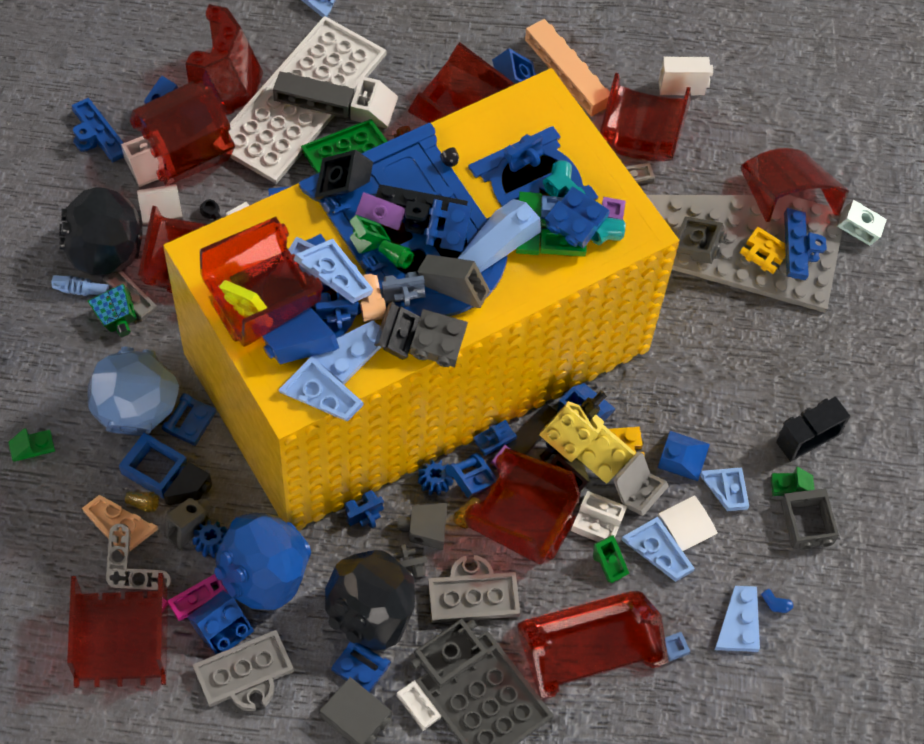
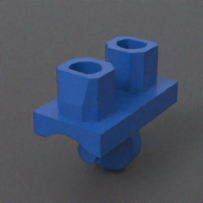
M526 134L521 137L520 145L517 147L509 145L504 148V157L509 161L511 171L515 173L527 164L533 167L540 164V156L545 154L542 146V135L536 134L531 137Z
M319 293L317 303H315L316 314L322 320L327 319V323L336 322L337 329L342 328V321L351 320L350 316L358 315V301L351 303L341 294H339L340 300L331 301L330 293Z
M504 420L497 425L489 426V429L476 435L473 440L483 455L486 456L517 439V435L512 431L508 422Z
M370 490L362 495L364 505L358 507L355 500H350L344 504L349 527L360 523L361 527L367 524L372 529L376 527L375 520L381 518L379 512L384 510V500L381 496L377 497Z

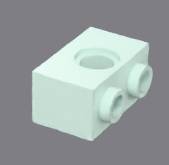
M853 200L843 209L837 227L870 246L881 237L887 219Z

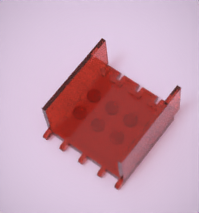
M158 573V591H147V598H144L143 591L125 592V599H121V592L102 593V600H99V593L82 594L76 576H71L67 664L74 677V688H79L80 681L94 680L95 688H99L100 680L117 679L118 687H123V679L140 678L141 686H146V678H161V685H166L168 598L163 573Z

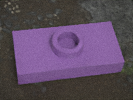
M364 192L356 214L399 230L405 215V208Z

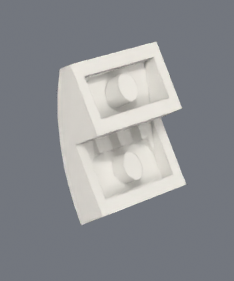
M587 491L571 531L597 542L610 535L615 537L627 506Z
M695 495L657 514L682 551L717 534L710 517Z

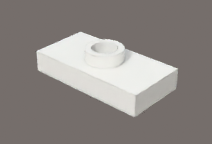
M415 680L396 693V696L423 731L441 719V714Z

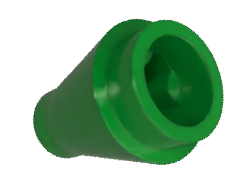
M383 240L378 249L397 268L406 269L414 258L410 248L387 240Z

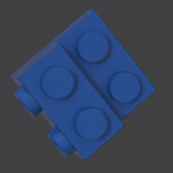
M572 186L562 201H557L545 217L546 227L556 235L560 233L566 237L565 240L574 247L578 245L584 249L608 217L610 210Z

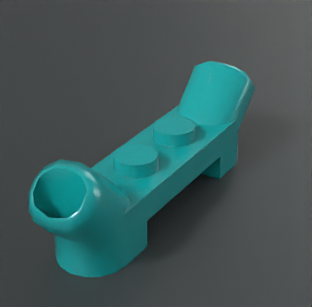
M559 160L552 165L551 175L543 180V186L550 196L565 197L572 186L585 194L584 190L571 180L572 165L567 161ZM607 217L591 240L597 245H601L606 240L621 241L625 234V221L623 219Z

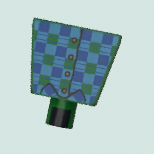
M124 284L88 300L90 306L109 332L117 330L120 337L131 333L128 324L136 320L130 290Z

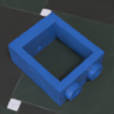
M143 433L119 464V468L123 476L164 499V493L188 462L186 456ZM151 448L176 462L161 483L136 470Z

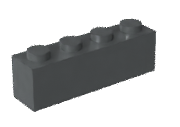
M282 71L279 72L273 87L274 101L348 118L350 114V106L354 97V89L348 86H340L327 81H319L310 77L298 76Z

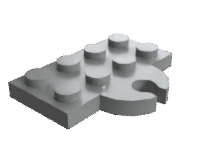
M474 555L473 561L477 568L469 571L465 568L467 563L466 556L461 557L452 566L450 577L428 578L432 623L452 622L460 619L466 621L472 619L520 617L516 572L494 574L492 566L488 561L477 555Z
M277 630L193 664V669L209 707L232 699L237 707L246 711H256L255 704L250 701V696L254 693L262 695V704L266 707L274 695L275 687L273 680L294 672V668Z

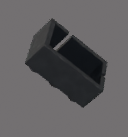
M836 396L830 400L826 398L819 402L817 407L805 409L800 414L801 416L788 418L783 423V428L779 432L776 443L791 462L841 435L850 418V414Z

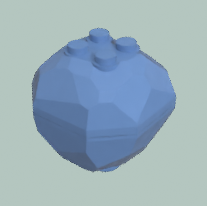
M121 347L118 353L110 354L96 364L88 383V407L91 414L106 427L107 432L141 436L143 433L149 435L151 430L172 412L177 399L179 384L172 372L157 360L154 350L145 349L140 352L134 351L132 347Z

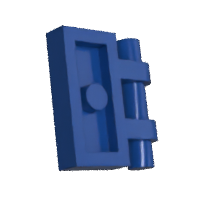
M434 199L432 208H429L428 215H430L428 228H425L424 235H426L425 244L433 246L435 237L441 238L440 248L463 252L472 207L449 202L448 211L441 210L443 201ZM439 217L446 218L443 231L437 230Z

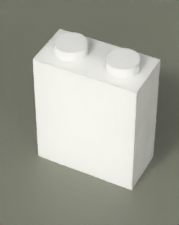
M663 57L658 79L660 95H705L706 89L710 87V76H713V65H710L709 57Z

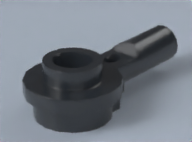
M208 199L201 204L200 213L204 218L214 219L215 221L223 218L219 214V205L214 200Z

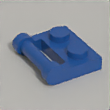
M183 393L179 399L180 403L168 422L163 424L162 430L196 446L214 417L216 409ZM186 407H191L192 409L180 429L176 428L175 425Z
M478 453L470 455L468 459L446 466L447 475L455 479L467 498L485 491L499 482ZM471 466L477 468L466 474L462 472V470Z
M349 642L346 649L331 667V671L346 681L351 677L370 693L390 666L391 661L386 657L384 659L364 645ZM357 651L379 667L374 671L352 656V653Z

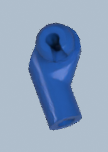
M770 589L765 590L761 594L773 612L788 613L793 609V602L790 599L776 598Z

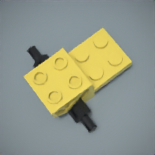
M601 390L593 399L588 397L581 406L568 401L539 434L546 441L547 446L543 453L539 455L542 461L546 462L552 454L556 455L557 453H561L571 463L577 458L606 484L634 456L635 452L603 425L604 421L596 415L600 410L599 404L607 397Z

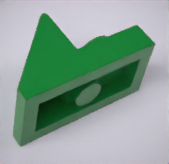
M355 215L350 220L354 228L350 239L358 253L362 254L379 248L383 240L391 242L380 223Z
M24 428L8 441L13 462L55 452L50 430L29 434L27 428Z
M796 467L793 473H772L770 476L772 496H784L787 493L815 490L813 475L799 467Z
M610 535L594 544L593 560L601 564L609 583H613L630 574L614 535Z

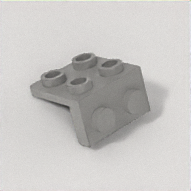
M637 452L614 478L622 504L627 506V509L642 516L669 487L666 480L650 474L644 454L641 452Z

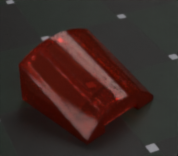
M615 73L600 134L616 154L646 161L673 160L691 102V87L686 88L684 98L655 96L621 86L619 73Z
M780 148L766 151L749 159L740 167L766 222H770L777 200L788 194L821 188L834 215L839 216L849 193L846 187L815 160L798 149Z

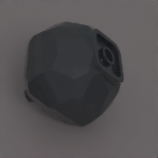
M102 187L84 190L68 207L61 209V221L65 222L59 224V236H63V238L60 237L59 249L65 252L75 269L89 275L112 274L120 272L131 265L134 259H138L142 241L141 210H137L130 200L117 191Z
M382 550L353 554L340 560L336 564L325 588V611L329 615L328 622L330 627L334 630L340 629L346 634L347 639L351 643H359L374 650L387 649L396 645L401 640L415 608L414 575L389 553Z

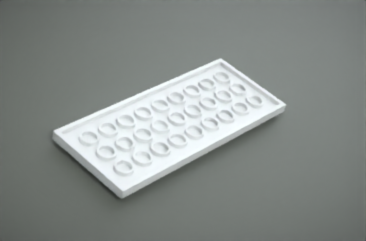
M324 16L212 143L213 147L277 184L303 154L301 146L314 141L335 116L274 101L273 87L279 72H290L298 76L327 81L340 86H348L353 88L355 92L361 76L368 77L386 56L387 50Z

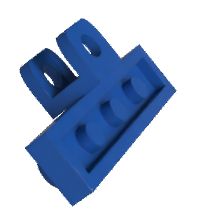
M86 98L73 104L72 111L81 121V124L73 128V133L76 136L73 142L81 152H85L97 147L98 143L112 163L124 158L121 146L123 141L92 101ZM80 142H87L85 145L80 144Z
M787 208L784 212L786 276L806 280L809 276L808 261L817 262L820 259L819 253H824L827 250L826 238L810 232L807 235L806 212ZM815 241L820 242L821 246L817 245Z

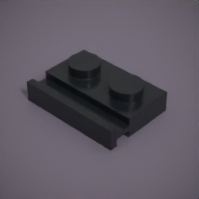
M394 302L389 303L374 345L382 347L386 352L402 360L406 359L420 316L403 307L396 306Z

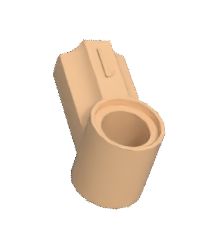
M363 275L373 288L372 294L360 301L363 322L381 320L384 317L386 305L384 298L381 297L377 275Z

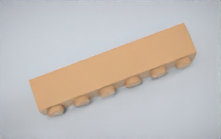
M543 19L526 28L525 41L549 69L552 68L569 92L591 117L610 106V91L600 83L596 75L592 74L587 64L578 58L576 52L566 44L563 37L557 34L551 24Z

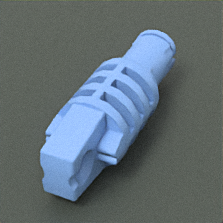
M53 275L51 280L53 289L68 294L87 297L89 295L99 296L109 291L108 284L94 283L88 278Z

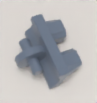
M417 272L407 273L403 279H396L393 275L385 276L384 282H382L385 304L403 301L404 306L407 307L410 306V300L426 297L424 276H419Z

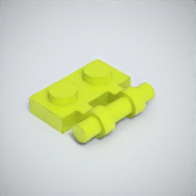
M227 280L222 282L219 288L225 294L224 299L233 305V309L238 311L239 315L251 317L254 322L259 324L271 323L272 317L265 311L267 306L257 293Z

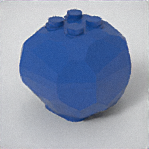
M268 513L241 515L231 522L217 548L215 560L217 567L214 573L216 578L221 580L223 587L229 595L252 609L276 610L292 600L297 593L311 556V548L305 538L290 522L286 523L281 518Z

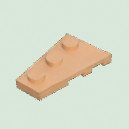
M98 495L82 508L83 512L108 540L109 532L113 525H127L131 531L130 551L158 530L157 525L146 522L140 516L122 509L121 506L101 495ZM119 527V530L114 533V535L118 536V543L113 542V545L125 547L126 543H121V537L125 536L126 532L122 531V527ZM118 549V551H119L123 556H125V555H124V552H123L122 550Z

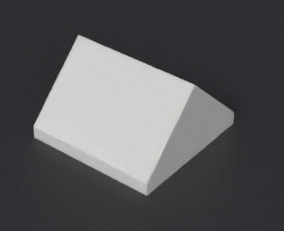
M176 184L137 190L143 225L183 219Z

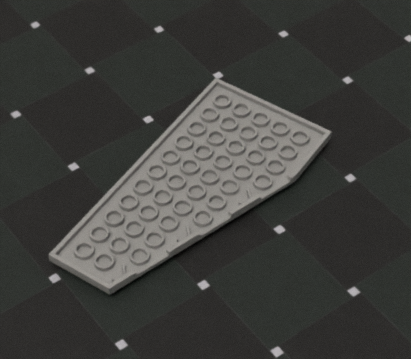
M646 195L676 236L685 216L723 223L724 230L727 232L725 243H721L719 246V258L714 259L712 264L693 261L692 255L676 253L672 270L825 313L827 311L842 235V229L837 227L843 210L790 195ZM787 208L806 212L807 235L810 232L826 238L827 250L824 253H819L820 259L817 262L808 261L809 276L806 280L786 276V257L780 265L774 261L771 263L777 267L776 272L772 274L769 271L765 272L760 269L761 266L753 261H747L746 257L739 253L743 246L748 250L752 249L746 243L757 226L785 243L784 212ZM815 241L817 245L821 246L820 242ZM759 252L756 253V255L760 256L764 260L767 259V257Z

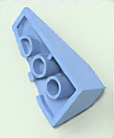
M515 199L511 200L493 213L458 259L475 261L481 273L541 232L540 217L526 202Z

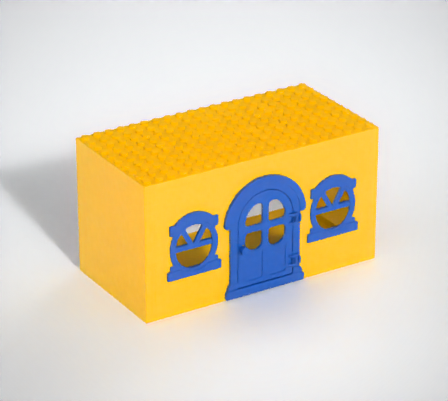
M552 68L361 153L373 161L370 182L352 192L320 200L315 199L319 173L296 185L163 245L184 355L279 518L286 523H292L298 531L302 530L306 524L312 521H320L326 514L332 511L337 512L341 510L346 502L350 500L357 502L364 493L370 490L376 492L382 485L388 482H396L400 476L406 473L415 472L424 463L430 464L432 459L435 461L437 457L443 454L448 455L462 444L468 445L476 435L489 429V426L497 425L504 420L509 423L515 417L520 418L529 410L540 408L546 401L552 398H559L572 387L580 385L587 380L592 381L599 374L612 371L616 365L620 363L625 364L638 354L643 355L649 351L680 240ZM526 134L531 137L536 134L542 135V146L545 154L540 156V164L536 167L527 164L515 173L511 171L509 161L504 157V148L509 145L517 147L520 145L521 137ZM454 147L459 154V161L454 167H448L442 162L440 154L446 149ZM559 160L567 161L572 165L571 180L596 202L602 205L603 197L626 201L623 216L626 228L624 238L621 241L606 240L601 245H597L590 239L587 243L585 257L541 254L540 249L539 255L518 254L515 249L481 272L490 289L481 308L461 302L427 288L425 285L426 297L410 300V306L405 307L403 301L394 302L396 306L403 307L420 317L422 310L425 309L468 322L455 367H443L435 361L428 359L419 360L410 354V350L408 357L402 360L386 352L381 347L344 384L364 403L348 422L279 392V389L309 358L279 364L274 357L270 359L264 351L263 347L266 344L262 336L282 324L279 322L282 320L281 316L291 305L299 311L308 306L315 307L318 294L326 292L330 293V296L337 293V300H340L339 293L328 285L274 278L273 274L296 237L315 246L334 239L350 261L357 266L362 276L366 274L377 275L382 298V282H384L385 276L393 275L396 279L405 278V274L400 272L387 257L378 251L379 248L360 254L350 239L354 229L350 220L357 215L356 211L364 192L376 196L381 184L468 201V206L472 207L466 235L467 246L496 210L513 199L519 200V191L542 193V195L550 196L543 186V180L551 175L552 165ZM405 215L399 230L381 224L392 243L410 248L414 256L422 252L425 256L427 254L440 256L435 246L441 244L442 239L435 237L433 246L426 245V235L424 233L416 234L405 231ZM439 218L437 230L443 231L445 219ZM412 224L413 227L420 226L418 224ZM227 280L257 293L267 306L265 311L272 317L271 323L259 324L254 322L251 317L239 315L238 311L233 309V305L224 299L225 294L219 288L222 282ZM361 300L358 301V315L350 316L351 320L342 321V328L337 329L336 322L327 323L325 321V324L334 332L336 339L368 323L363 322L360 306ZM383 319L375 320V322L381 326Z

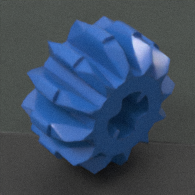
M433 459L430 461V465L424 463L422 465L423 469L418 470V484L422 485L421 490H429L428 494L430 496L433 492L440 496L441 490L447 493L449 491L448 486L453 485L452 477L446 473V466L449 464L442 466V460L438 461L437 464Z
M208 520L207 526L200 523V530H194L195 538L192 539L193 545H196L195 549L198 553L202 552L204 557L210 553L211 557L215 558V553L227 528L225 526L220 527V522L218 521L212 525L211 521Z

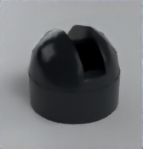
M452 147L443 151L440 154V158L446 166L454 167L459 161V154L456 148Z

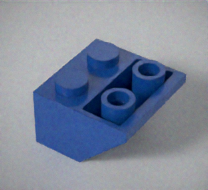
M585 383L574 386L559 400L557 412L568 401L581 406L588 397L593 399L597 393ZM603 400L599 404L600 410L596 415L605 421L616 408L606 400Z
M224 590L187 616L198 635L215 655L233 648L254 632L235 599Z

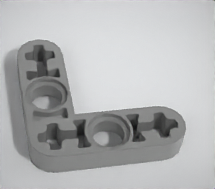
M125 524L113 525L109 532L106 572L108 585L114 588L167 589L172 582V577L167 571L129 568L131 531ZM119 527H122V531L126 532V535L121 537V543H126L125 547H113V542L118 543V536L114 535V533L119 530ZM117 549L122 550L125 555L121 562H116L112 556L113 552ZM116 571H118L120 576H127V571H129V585H126L127 580H120L118 584H115V580L111 579L112 575H115ZM138 572L145 576V582L140 586L136 585L133 581L134 575ZM149 573H153L151 578H158L160 574H163V578H167V582L163 583L162 587L159 586V582H151L152 586H148L150 581Z

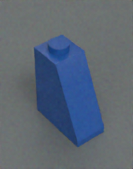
M310 306L262 336L266 344L263 347L264 351L270 359L274 357L279 364L339 349L334 332Z

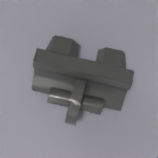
M405 544L400 545L401 551L393 553L394 558H402L403 561H399V563L403 567L411 566L415 578L425 576L427 557L409 559L408 556L416 555L415 548L407 550Z

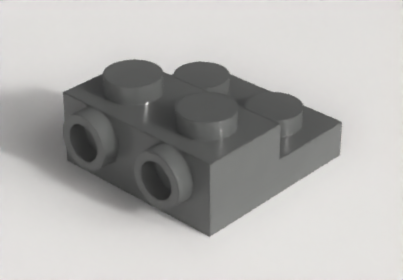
M685 216L677 234L680 241L676 253L692 255L693 261L712 264L714 259L719 258V246L721 243H725L727 238V232L724 230L723 223Z
M423 309L412 341L410 354L419 360L428 359L435 361L443 367H455L468 322Z

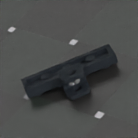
M381 184L376 193V197L405 208L406 219L404 229L406 232L423 234L425 228L428 227L429 208H432L434 199L443 201L441 210L448 211L449 202L468 206V201ZM412 224H418L420 226L413 227Z

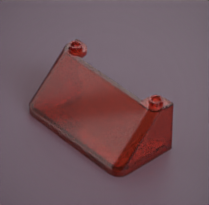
M630 591L527 619L517 625L519 637L541 699L554 697L560 691L559 684L641 661L650 668H658L663 664L669 663L662 616L640 591Z

